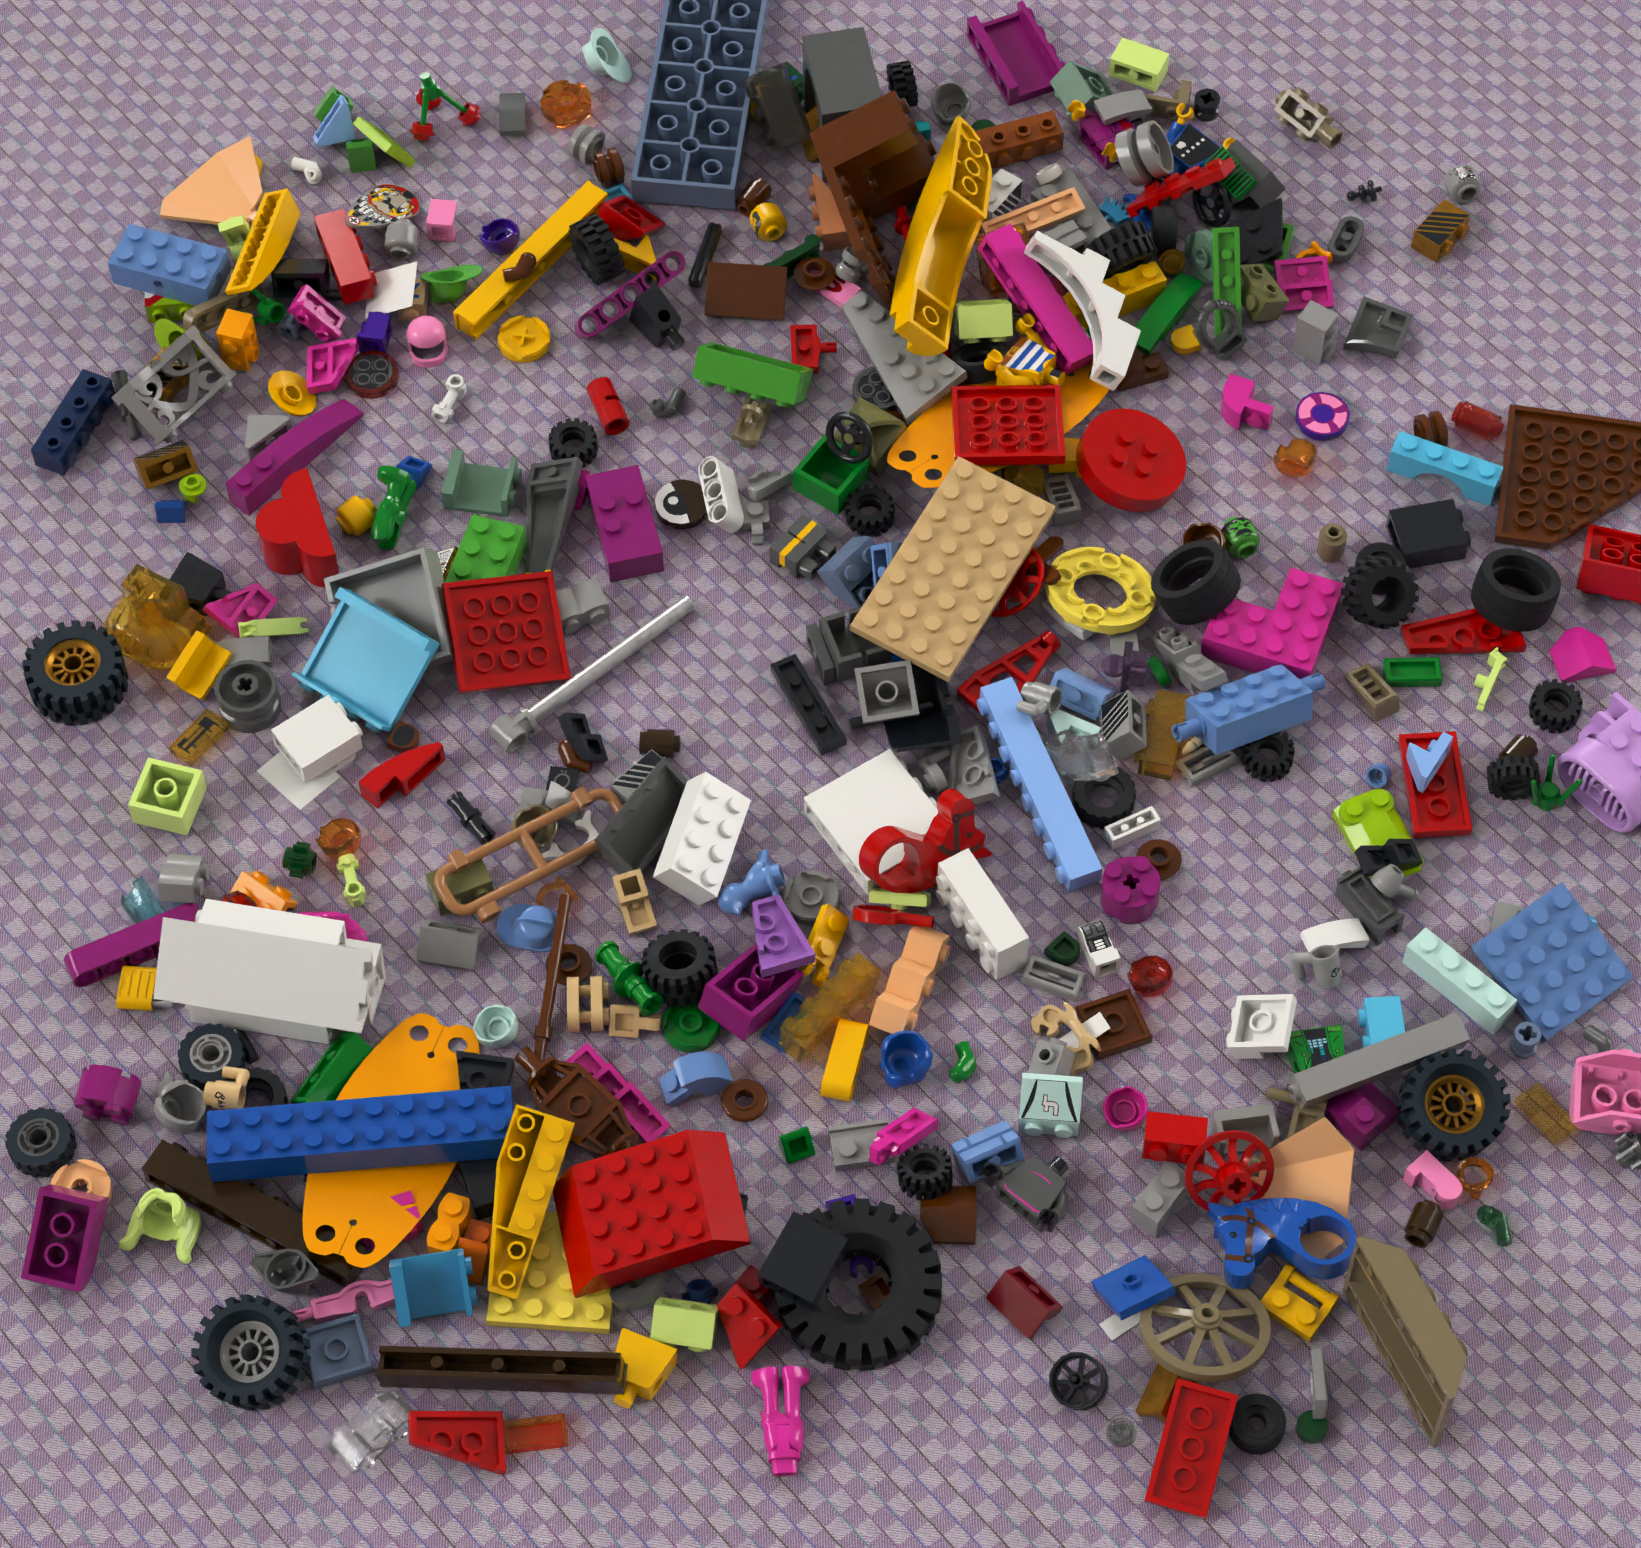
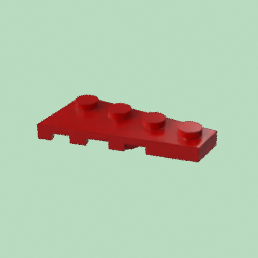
M1232 157L1222 161L1220 158L1210 161L1205 167L1194 166L1188 169L1185 174L1179 175L1178 172L1171 174L1162 182L1153 180L1144 186L1145 190L1126 210L1130 218L1135 217L1147 205L1151 210L1155 206H1160V203L1170 197L1175 200L1188 193L1192 188L1196 191L1226 178L1236 165Z
M1476 608L1401 625L1400 629L1409 654L1491 653L1497 647L1500 653L1525 652L1526 644L1520 631H1511L1490 623V621H1487L1479 614Z

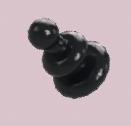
M1368 180V188L1359 185L1358 191H1349L1347 193V198L1353 201L1355 198L1360 197L1361 201H1366L1367 196H1370L1371 201L1375 202L1377 200L1376 192L1382 191L1381 186L1375 187L1374 182Z

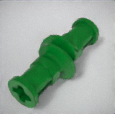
M614 941L605 942L598 947L595 953V960L609 970L608 973L614 978L615 992L621 997H630L639 1005V1011L643 1015L649 1016L656 1013L663 1004V997L659 993L654 992L648 985V982L642 977V964L640 962H630L619 952V946Z

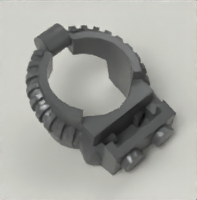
M1219 299L1213 302L1209 300L1201 307L1202 313H1199L1198 321L1195 323L1196 327L1192 332L1198 342L1206 349L1208 348L1209 354H1214L1216 358L1226 361L1232 357L1236 350L1243 348L1244 343L1248 340L1245 335L1240 334V318L1236 307L1228 300ZM1220 309L1224 316L1225 326L1220 336L1211 339L1206 330L1208 315L1213 310Z

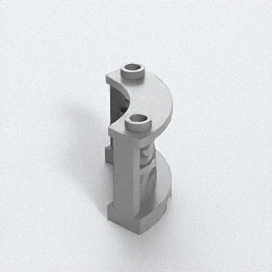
M194 325L159 355L161 361L156 358L111 397L118 406L123 403L156 439L153 441L156 446L163 440L168 444L179 434L176 428L215 393L219 391L221 394H224L234 385L231 379L237 373L234 370L232 371L199 335L201 332ZM191 342L206 358L197 361ZM177 360L181 364L180 368L187 364V368L176 371L173 369L172 363ZM210 362L222 376L218 381L208 383L206 376L212 374L213 371L205 370L199 374V367ZM159 370L163 374L174 378L189 374V389L186 402L171 403L159 400L163 390L162 381L157 374ZM147 384L155 386L156 393L154 398L150 397L153 391L147 390ZM199 389L208 392L196 403ZM153 408L158 410L156 417L151 413ZM186 412L175 422L174 413ZM160 417L167 419L168 424L166 427L159 421Z

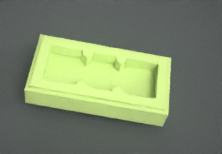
M874 888L869 892V902L891 904V909L908 910V906L927 907L930 905L931 893L922 891L895 893L883 888Z

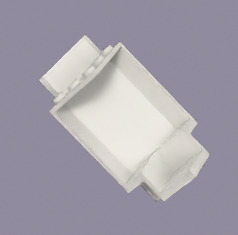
M206 899L203 909L197 911L195 922L163 917L153 999L185 1004V1008L189 1009L191 1022L211 1023L212 1025H217L218 1023L233 1029L329 1044L334 1029L362 1033L364 1025H372L386 979L382 944L348 939L345 921Z

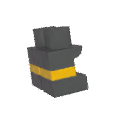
M802 514L787 529V532L785 531L769 547L770 563L778 568L781 565L787 568L796 579L803 575L812 580L820 569V564L815 559L820 557L827 562L836 554V546L828 540V531Z

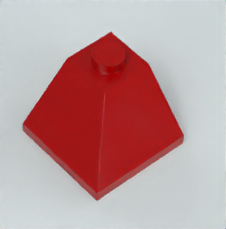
M625 194L603 202L597 212V215L603 219L604 224L608 225L610 233L612 232L614 238L620 241L643 237L646 234L664 228L666 224Z

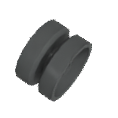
M242 660L228 665L219 673L215 681V696L220 715L227 726L232 730L242 733H256L268 728L277 720L281 712V698L277 680L269 667L264 663L254 660Z

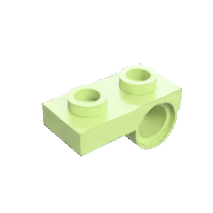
M243 215L218 223L219 232L228 243L235 263H237L251 228Z

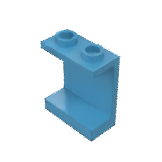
M463 1248L390 1260L389 1268L399 1327L411 1326L412 1319L466 1310L467 1316L473 1315L472 1305H478L476 1287H469L468 1275H473L471 1256L465 1257Z

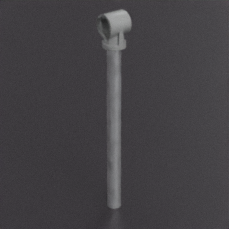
M683 596L528 710L521 707L513 717L509 714L500 716L491 725L489 735L507 753H515L528 740V733L533 734L538 730L537 723L694 610V603L688 596Z

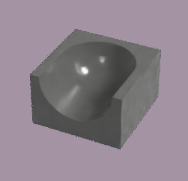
M864 27L802 36L803 106L805 113H808L817 105L819 127L882 96ZM821 166V179L824 183H828Z

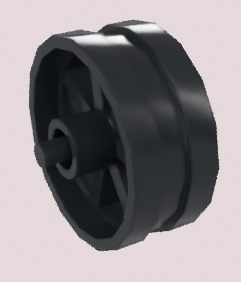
M1071 1352L1061 1356L1054 1363L1049 1374V1387L1052 1395L1060 1404L1075 1411H1087L1097 1407L1104 1400L1109 1389V1377L1105 1367L1094 1357L1083 1352ZM1079 1359L1077 1372H1074L1067 1363ZM1087 1359L1091 1361L1096 1366V1368L1083 1375L1085 1362ZM1062 1368L1069 1374L1068 1380H1058ZM1100 1373V1386L1090 1384L1089 1379ZM1058 1386H1072L1063 1398L1060 1395ZM1088 1388L1097 1391L1090 1401H1087L1085 1393ZM1078 1390L1082 1404L1069 1403Z

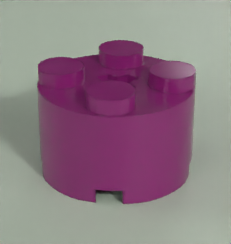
M1129 856L1119 858L1106 865L1102 877L1100 901L1103 910L1111 918L1113 916L1124 924H1138L1146 921L1152 915L1158 905L1161 880L1158 871L1150 863L1149 859L1144 856Z
M94 1064L90 1065L89 1070L83 1067L73 1103L76 1108L83 1111L82 1116L86 1119L99 1121L102 1116L111 1118V1121L115 1124L128 1125L129 1120L133 1117L142 1081L133 1074H131L130 1079L121 1076L123 1070L111 1066Z

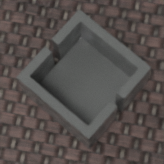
M862 606L849 610V630L851 623ZM844 612L819 619V630L835 667L837 681L855 677V668L891 663V652L849 630L845 631Z

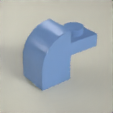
M708 1051L695 1052L673 1061L675 1068L659 1078L666 1103L671 1106H676L695 1092L712 1096L733 1082L725 1056Z

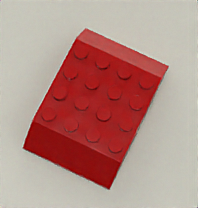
M684 1130L573 1165L556 1181L553 1190L575 1298L752 1244L724 1132Z

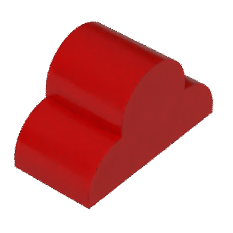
M304 468L286 478L281 488L282 498L273 500L261 508L256 517V528L263 559L268 568L282 575H294L303 572V575L310 583L325 588L324 578L339 574L336 554L308 469Z

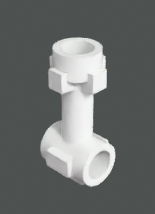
M458 374L451 375L445 383L446 390H448L447 394L439 405L434 404L432 408V417L440 423H446L448 418H452L454 414L451 409L455 400L462 399L467 393V386L464 384L463 377Z

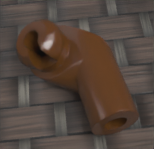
M562 740L558 746V753L563 765L567 768L579 769V771L589 774L593 762L583 761L573 750L568 740Z

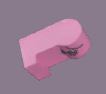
M1428 1150L1406 1168L1403 1181L1408 1186L1413 1188L1418 1183L1432 1196L1433 1202L1438 1204L1441 1209L1449 1210L1456 1207L1462 1193L1461 1182Z

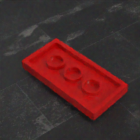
M1456 731L1445 732L1453 736L1450 752L1424 793L1418 791L1407 763L1406 753L1408 745L1413 743L1427 750L1433 739L1437 741L1443 732L1399 734L1398 744L1413 838L1471 835L1472 825Z
M1177 1378L1144 1502L1206 1519L1238 1395Z

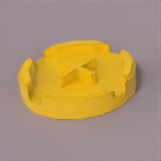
M519 315L508 319L501 325L498 334V347L502 355L511 361L518 363L532 362L540 359L547 353L550 347V330L546 323L537 317L526 318L525 315Z

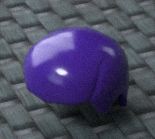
M500 218L491 221L486 226H482V234L479 235L482 245L490 253L498 255L507 254L518 244L520 230L518 225L512 220Z

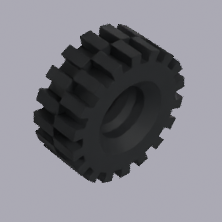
M593 214L569 226V238L573 244V251L576 252V258L581 263L583 271H586L587 277L594 284L601 285L623 274L624 262L621 260L623 257L618 250V243L615 242L613 233H610L608 225L604 224L601 217Z

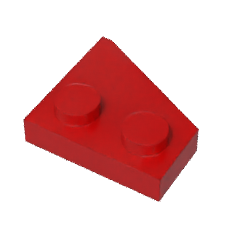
M741 1281L735 1283L717 1304L737 1364L740 1369L746 1368L783 1325Z

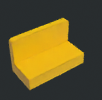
M196 630L166 678L179 689L200 700H204L215 684L219 673L224 670L231 659L232 653L213 643L205 634Z

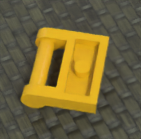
M1287 1263L1261 1299V1303L1264 1305L1269 1317L1310 1342L1338 1303L1340 1296L1333 1291L1329 1293L1296 1272V1268ZM1288 1281L1323 1303L1321 1308L1318 1309L1287 1289L1285 1286Z

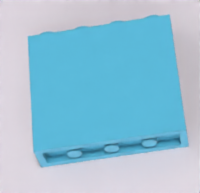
M339 587L334 597L341 600L302 673L293 672L291 676L300 681L298 685L312 693L314 690L321 693L320 699L329 695L335 703L340 702L349 717L356 720L359 717L367 721L365 726L377 733H380L381 730L392 732L440 643L352 590Z

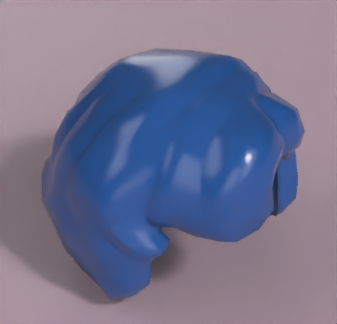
M910 1030L898 1031L888 1035L882 1041L880 1068L885 1072V1081L890 1087L898 1089L901 1086L917 1084L926 1078V1072L932 1064L933 1053L929 1043L920 1033Z

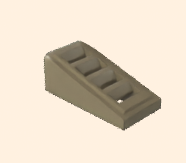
M1369 663L1344 675L1345 680L1376 721H1380L1399 711L1398 694ZM1369 676V679H1367V680H1365V681H1363V682H1361V683L1358 682V681H1360V680H1362V679H1364V678H1366V677Z

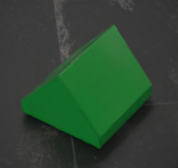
M807 1126L779 1136L778 1145L787 1164L816 1154Z

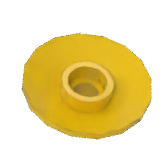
M280 370L275 372L268 380L270 396L275 404L284 412L293 416L304 417L311 414L316 407L315 394H309L306 388V380L300 375L291 371Z

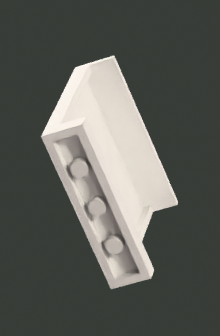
M890 749L804 797L805 815L867 896L871 890L877 888V884L869 879L859 866L860 849L867 837L875 830L884 826H896L918 834H926L933 818L938 814L936 801L932 797L928 798L918 778L912 777L908 773L903 759L900 756L896 757ZM903 843L896 844L886 851L880 861L879 874L890 871L902 862L905 855Z

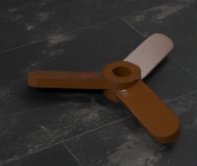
M1058 536L1049 537L1036 549L1045 567L1043 582L1050 586L1056 584L1062 577L1057 569L1046 564L1063 548L1064 540ZM1028 554V556L1026 557V559H1028L1029 557H1032V555H1031V554ZM1037 563L1027 569L1025 576L1038 577Z

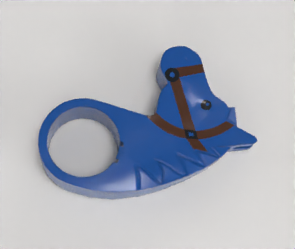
M1295 1198L1256 1199L1238 1203L1231 1207L1208 1203V1216L1215 1222L1214 1238L1219 1240L1220 1245L1225 1250L1224 1278L1233 1288H1248L1254 1281L1255 1267L1261 1265L1270 1253L1279 1255L1306 1275L1316 1279H1334L1343 1275L1348 1270L1356 1240L1355 1230L1344 1216L1327 1206ZM1329 1231L1340 1236L1345 1241L1347 1249L1338 1257L1319 1259L1308 1254L1302 1247L1300 1240L1306 1233Z

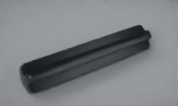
M711 222L708 224L688 278V285L690 287L699 289L703 285L707 274L708 262L712 260L722 233V226L719 223Z

